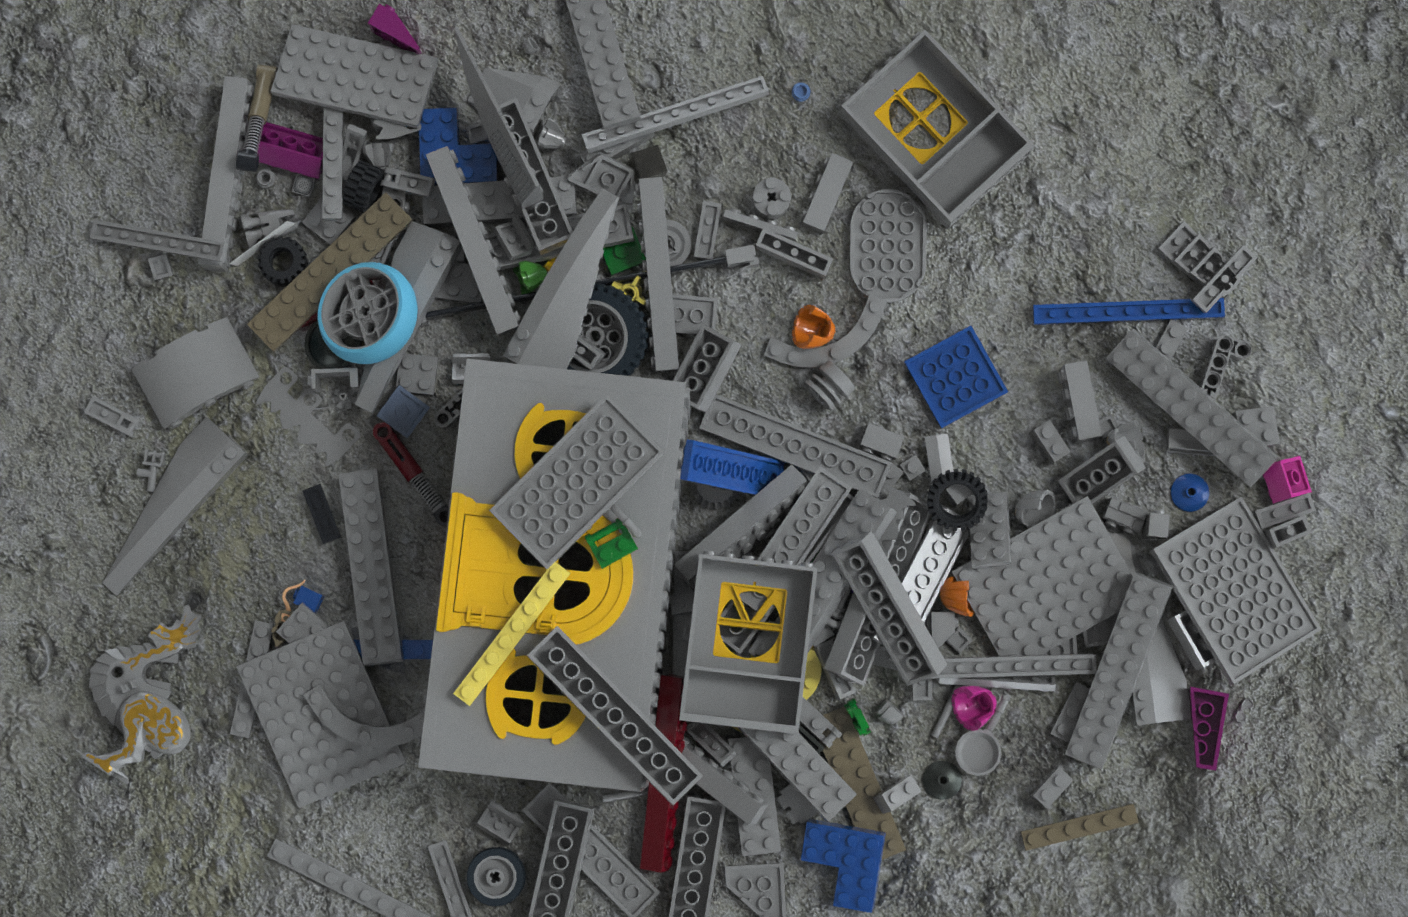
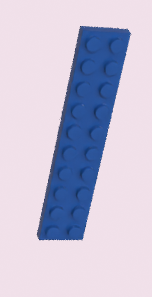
M687 439L683 450L684 459L680 468V479L756 495L784 471L785 463L767 457Z

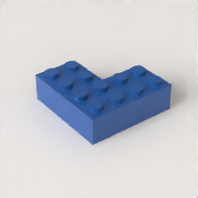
M457 108L424 109L420 121L421 129L419 130L420 175L435 179L426 154L448 146L450 150L453 149L459 161V163H456L457 168L460 167L464 173L466 180L463 181V184L498 181V159L491 144L459 145V115Z
M814 819L807 821L801 860L839 867L833 906L872 913L875 905L886 832Z

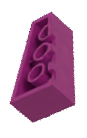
M1189 687L1195 768L1216 771L1229 694Z

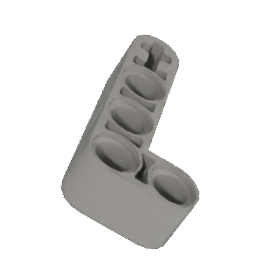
M1227 335L1219 337L1213 344L1199 387L1206 393L1210 390L1208 395L1216 400L1229 358L1237 361L1245 360L1252 353L1250 344ZM1220 341L1227 343L1228 347L1226 350L1219 346ZM1238 347L1245 349V356L1239 355ZM1215 358L1221 361L1222 366L1220 368L1213 364ZM1208 376L1215 378L1216 384L1214 386L1207 382Z

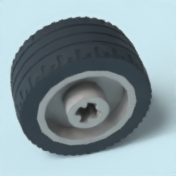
M503 847L487 848L479 852L470 862L466 876L467 885L471 894L479 902L495 907L506 905L515 900L524 888L526 881L524 864L518 855ZM499 873L500 879L495 880L493 874Z

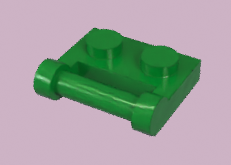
M618 518L612 524L592 535L589 533L584 536L602 569L638 550L628 529L622 525ZM621 529L623 534L599 547L596 546V541Z

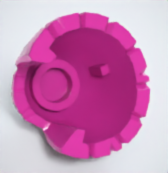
M962 686L955 689L954 694H952L953 712L958 722L970 731L980 729L995 712L997 705L996 697L986 688Z

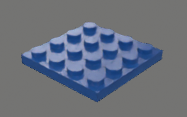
M972 326L904 361L940 429L1008 393Z

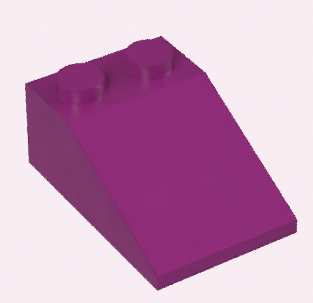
M379 4L368 22L372 33L386 41H390L403 50L422 54L419 46L395 13V9L387 4L385 6Z

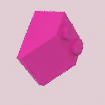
M1300 456L1274 462L1263 474L1273 503L1312 492Z

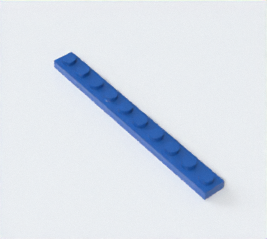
M1220 298L1207 313H1203L1191 299L1033 305V325L1225 317L1224 298Z

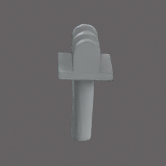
M149 449L145 450L142 464L150 465L149 470L138 468L137 476L148 477L147 491L154 492L157 467H162L166 464V452L158 453L156 450L150 452Z

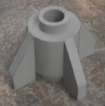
M548 118L547 121L542 120L541 128L534 140L538 149L557 150L559 147L562 148L564 146L566 138L558 123Z
M394 140L367 142L366 145H362L363 153L371 165L381 169H385L386 165H390Z

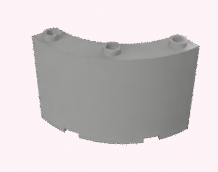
M227 317L207 324L205 330L200 332L194 330L157 350L155 357H147L132 368L163 429L179 427L183 424L182 421L204 406L207 408L214 405L217 399L241 388L245 390L252 387L254 381L259 378L256 369Z

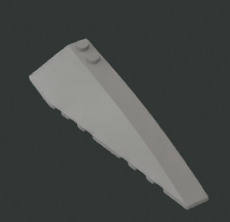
M604 189L597 195L550 268L503 355L504 357L522 365L567 369L577 350L578 344L576 343L578 336L582 332L583 327L581 325L588 311L586 307L593 293L599 271L598 264L600 258L603 257L605 239H608L609 225L613 221L619 197Z
M413 221L411 222L394 253L391 267L404 275L414 290L418 307L416 325L407 343L395 355L378 363L365 364L355 402L356 406L373 414L462 249L460 240L444 232ZM388 280L386 283L385 291L394 287L392 283Z
M207 416L178 447L103 581V584L116 596L126 588L248 457V454Z
M1125 532L1109 534L1132 576L1136 572L1145 575L1129 534ZM1162 617L1130 697L1133 726L1191 719L1187 681Z

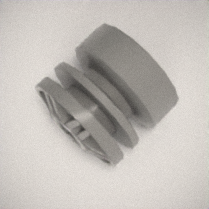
M828 360L819 368L823 377L820 378L813 374L811 377L816 384L809 379L804 384L812 397L820 405L832 412L836 408L832 401L838 405L841 403L837 394L839 393L847 397L856 388L850 379L835 364Z

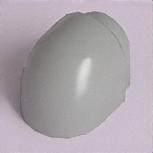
M887 699L884 700L875 712L878 715L877 718L886 724L897 723L904 717V714Z

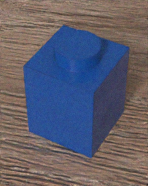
M301 586L300 589H296L293 595V599H295L293 603L300 606L303 602L317 614L325 596Z

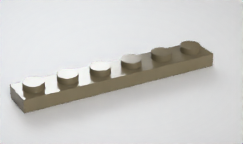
M1129 804L1020 831L1025 851L1139 822L1134 804Z

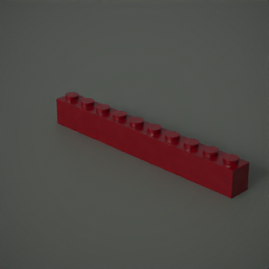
M665 674L661 675L655 727L682 753L685 747V742L683 741L684 732L687 728V722L679 720L684 676ZM650 782L640 869L662 873L669 871L672 865L673 831L676 827L675 813L679 801L671 805Z

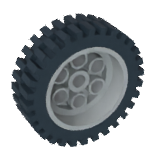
M594 285L591 299L588 300L586 307L588 308L587 314L591 316L592 320L590 324H586L583 319L581 334L599 349L607 348L610 354L608 358L604 357L596 369L590 370L573 357L567 367L568 370L630 376L635 372L634 369L639 367L641 364L640 360L646 354L643 352L648 347L646 338H649V332L645 330V327H648L647 321H643L642 317L645 316L643 311L640 312L638 310L640 306L637 302L633 303V298L630 295H625L624 291L615 289L611 285ZM605 314H607L610 317V323L608 325L604 324L602 321V317ZM595 330L601 335L599 341H595L592 337ZM613 331H616L619 334V340L617 342L613 341L611 338V334Z

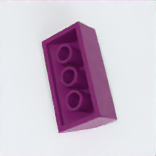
M268 122L263 125L257 151L259 153V162L289 170L293 173L303 174L310 178H320L323 172V138Z

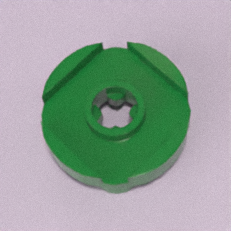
M852 698L846 701L847 704L844 707L851 719H855L852 723L859 735L865 736L871 733L861 709L856 705V700Z

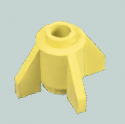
M636 276L633 282L625 285L615 281L612 283V286L624 291L625 295H630L633 298V302L638 301L643 305L646 304V299L642 296V288L639 285L641 277ZM630 289H633L634 295L630 294Z

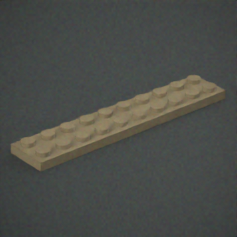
M387 193L383 194L247 325L275 352L318 311L320 299L325 288L337 274L352 265L370 262L413 221L412 218Z

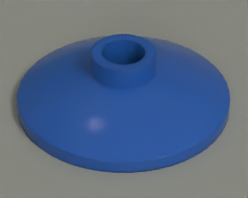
M1191 473L1184 474L1173 482L1171 498L1179 509L1187 512L1197 511L1207 503L1209 488L1202 477ZM1190 488L1194 490V495L1192 496L1188 494Z

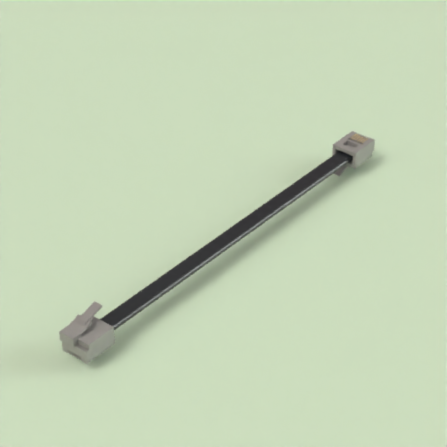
M748 245L725 250L724 257L671 266L670 273H679L721 264H727L728 269L745 266L728 276V280L746 269L758 267L759 260L756 257L755 246ZM638 272L596 280L595 284L609 286L614 281L625 283L634 281L636 276L641 277V279H646L648 276L647 272ZM537 292L512 297L515 303L533 300ZM483 301L427 312L420 327L429 326L428 319L486 309V305Z

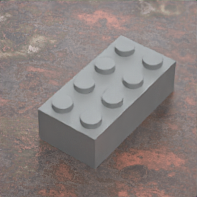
M702 324L673 381L686 382V388H690V405L698 410L707 412L742 344Z
M1087 360L1064 364L1059 369L1060 372L1057 373L1059 384L1063 385L1061 397L1063 403L1066 402L1067 406L1065 417L1066 421H1070L1071 428L1068 429L1070 440H1073L1074 444L1097 440L1102 436Z
M1123 436L1062 477L1058 482L1073 503L1088 496L1093 505L1146 469L1126 437Z

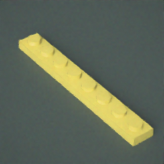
M557 562L546 570L453 693L471 706L571 574Z

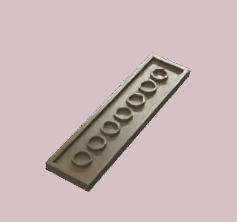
M845 707L823 715L842 733L839 738L832 742L833 745L830 748L819 738L818 741L824 747L823 753L828 764L857 794L846 805L854 827L886 832L882 860L905 851L906 848L891 812L882 814L873 799L882 790L850 715H848ZM826 728L822 734L827 737L831 731Z

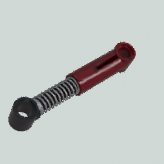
M384 422L376 424L373 429V435L407 482H413L412 485H415L414 488H416L418 493H421L422 499L427 501L426 504H429L428 507H431L430 510H432L437 523L442 527H447V522L441 521V515L449 511L448 505L441 502L440 496L437 497L438 493L435 494L436 491H433L432 485L429 486V482L427 483V480L423 477L424 471L391 426ZM382 428L388 429V435L384 438L379 437V431ZM388 442H393V444L401 453L400 456L397 455V453L394 451V449Z

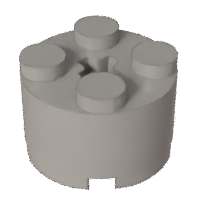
M770 177L757 184L753 192V206L759 216L764 219H778L788 211L791 193L783 181ZM768 196H770V197L774 196V197H775V201L772 200V201L769 202V201H768Z

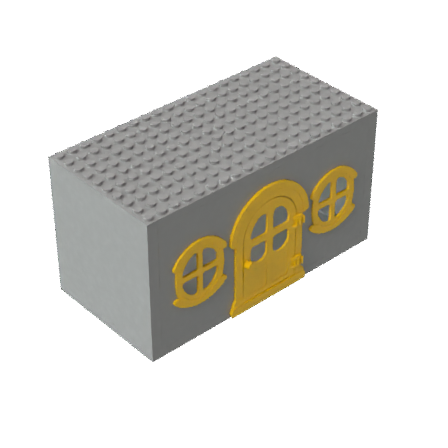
M476 359L466 360L418 768L642 792L649 786V781L566 696L543 693L544 673L538 667L535 690L533 692L507 690L505 683L509 676L518 669L535 665L527 655L558 626L655 726L656 715L653 713L654 708L658 706L656 689L660 687L661 678L658 669L662 670L663 657L660 650L665 648L663 631L667 630L668 620L666 612L669 611L670 603L668 593H671L672 585L670 573L673 574V554H675L676 548L675 535H677L678 530L677 516H679L680 512L679 497L682 494L680 468L684 459V446L688 439V421H690L691 412L690 388H686V382ZM608 394L666 452L615 502V505L628 518L630 517L636 527L641 530L640 538L632 536L638 550L603 569L601 568L584 536L589 533L592 535L616 521L615 519L618 517L609 508L593 524L592 528L587 530L576 541L591 554L593 558L592 568L587 572L567 570L571 574L566 580L585 582L589 585L590 593L587 599L574 608L557 610L554 607V595L475 701L469 706L453 693L521 605L514 595L516 581L523 576L542 577L547 570L545 567L529 566L520 561L518 549L521 542L489 510L534 466L532 461L533 452L547 453L553 447L533 442L535 434L543 426L553 421L564 420L565 436L572 429L574 422H579ZM618 529L596 541L595 544L599 547L623 533L621 529ZM511 697L533 701L532 719L529 727L518 724L507 714L503 706L504 698ZM543 701L566 703L571 706L570 713L559 724L545 729L540 728L538 725L540 706Z

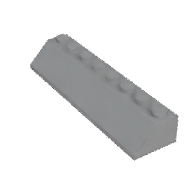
M869 531L859 535L832 551L831 553L907 686L937 676L947 666V663L873 532Z

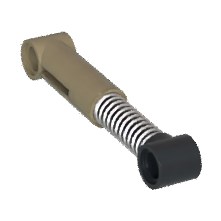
M259 64L257 66L256 83L248 114L249 124L243 150L237 154V170L258 171L259 153L257 151L263 131L262 128L266 124L272 99L271 88L278 69L276 66Z

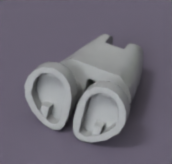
M282 209L259 212L258 217L251 218L247 214L240 215L244 231H246L245 235L249 249L257 243L258 239L265 238L281 226L283 220L294 217V210ZM293 222L295 224L279 236L286 235L298 229V223ZM256 226H261V229L248 231Z

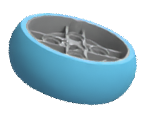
M365 262L344 269L327 285L318 306V326L324 342L338 357L356 364H373L392 357L407 343L416 325L418 307L414 290L404 275L395 268L382 263ZM388 280L394 287L385 291L381 287L370 285L369 281ZM350 336L356 340L364 341L366 346L348 347L342 339Z

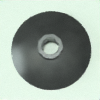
M948 761L932 763L927 767L923 775V785L927 793L940 800L949 799L956 795L962 784L959 769ZM944 776L946 778L945 784L940 783V777Z

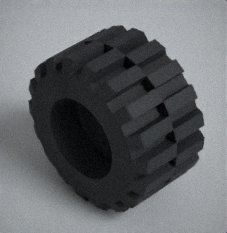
M359 161L351 170L343 191V204L360 212H366L379 198L382 190L380 186L381 180H384V170L364 161Z
M278 236V239L273 237L270 239L271 242L268 243L266 241L264 243V248H260L259 252L261 254L257 257L259 260L258 267L262 275L272 284H277L280 287L288 286L307 268V254L301 245L290 237L283 238ZM281 252H290L293 255L292 266L286 271H276L273 268L275 256Z

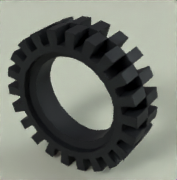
M954 469V472L947 470L944 475L942 473L939 474L938 478H935L929 487L927 497L929 514H932V519L934 521L937 520L939 526L945 525V529L952 527L953 531H957V528H961V531H964L966 527L972 528L974 523L978 524L980 522V518L983 519L987 510L988 493L985 490V484L981 483V479L978 476L974 477L973 472L966 473L965 469H962V472H958V469ZM960 484L972 490L976 499L972 510L958 516L947 513L939 501L940 494L946 487Z

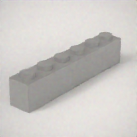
M684 736L685 747L682 754L703 775L696 784L748 825L756 824L768 806L764 801V797L750 791V787L746 783L737 781L732 772L726 769L723 770L719 767L720 764L713 758L709 759L706 757L702 749L692 746L689 743L690 740Z

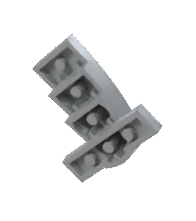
M1185 221L1181 222L1157 248L1178 269L1203 287L1191 299L1203 313H1207L1221 297L1232 292L1239 284L1242 274L1258 258L1245 245H1242L1227 261L1215 247H1212L1200 233L1197 234Z

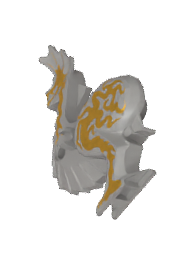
M185 605L181 620L176 619L172 627H167L164 623L160 622L159 626L149 633L148 637L153 642L143 643V646H117L114 649L104 650L105 653L95 660V665L89 670L91 673L89 688H92L94 702H97L102 717L106 716L110 723L123 733L124 744L119 750L112 753L97 755L89 752L82 754L81 757L127 785L129 779L122 771V768L129 763L143 762L145 750L151 752L153 759H159L164 754L180 753L190 741V725L185 714L168 700L170 695L175 694V692L171 691V683L146 678L147 668L155 662L179 664V654L184 649L196 648V638L201 633L198 623L202 616L194 614L189 605ZM121 667L123 674L117 678L115 676V669Z

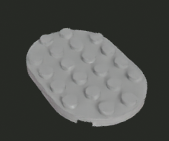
M883 189L867 195L856 206L850 222V273L852 280L859 291L866 297H869V294L886 300L887 303L899 302L911 296L921 285L926 271V218L920 205L904 192L894 189Z

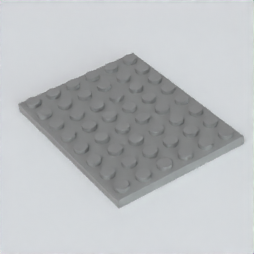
M1088 496L1010 538L1011 564L973 569L971 561L952 571L957 581H969L967 600L999 656L1042 655L1120 612L1133 578Z
M1242 497L1150 550L1230 685H1234L1322 630Z
M345 620L236 666L298 808L406 763L400 745L390 747L363 746L335 734L317 717L303 696L304 693L321 684L334 705L349 719L369 726H391Z

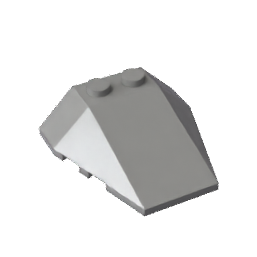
M484 68L482 74L498 105L517 98L534 138V131L549 102H553L561 85L544 76ZM471 94L470 97H469V99H468V102L476 109V106H475V103H474V100H473V97H472V94Z

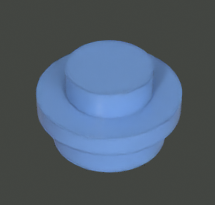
M797 83L793 86L792 97L796 101L803 102L809 98L810 88L807 84Z

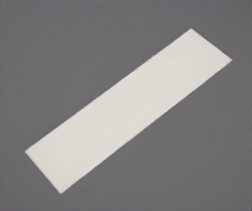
M286 221L229 264L239 266L258 252L260 248H263L266 241L268 243L271 242V238H277L295 223Z

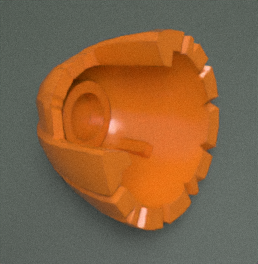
M814 305L803 306L804 308L798 311V315H796L793 323L792 339L794 344L802 349H812L830 342L836 332V327L831 318Z
M954 576L946 578L940 590V599L943 605L963 616L972 617L975 613L967 600L969 581H957Z

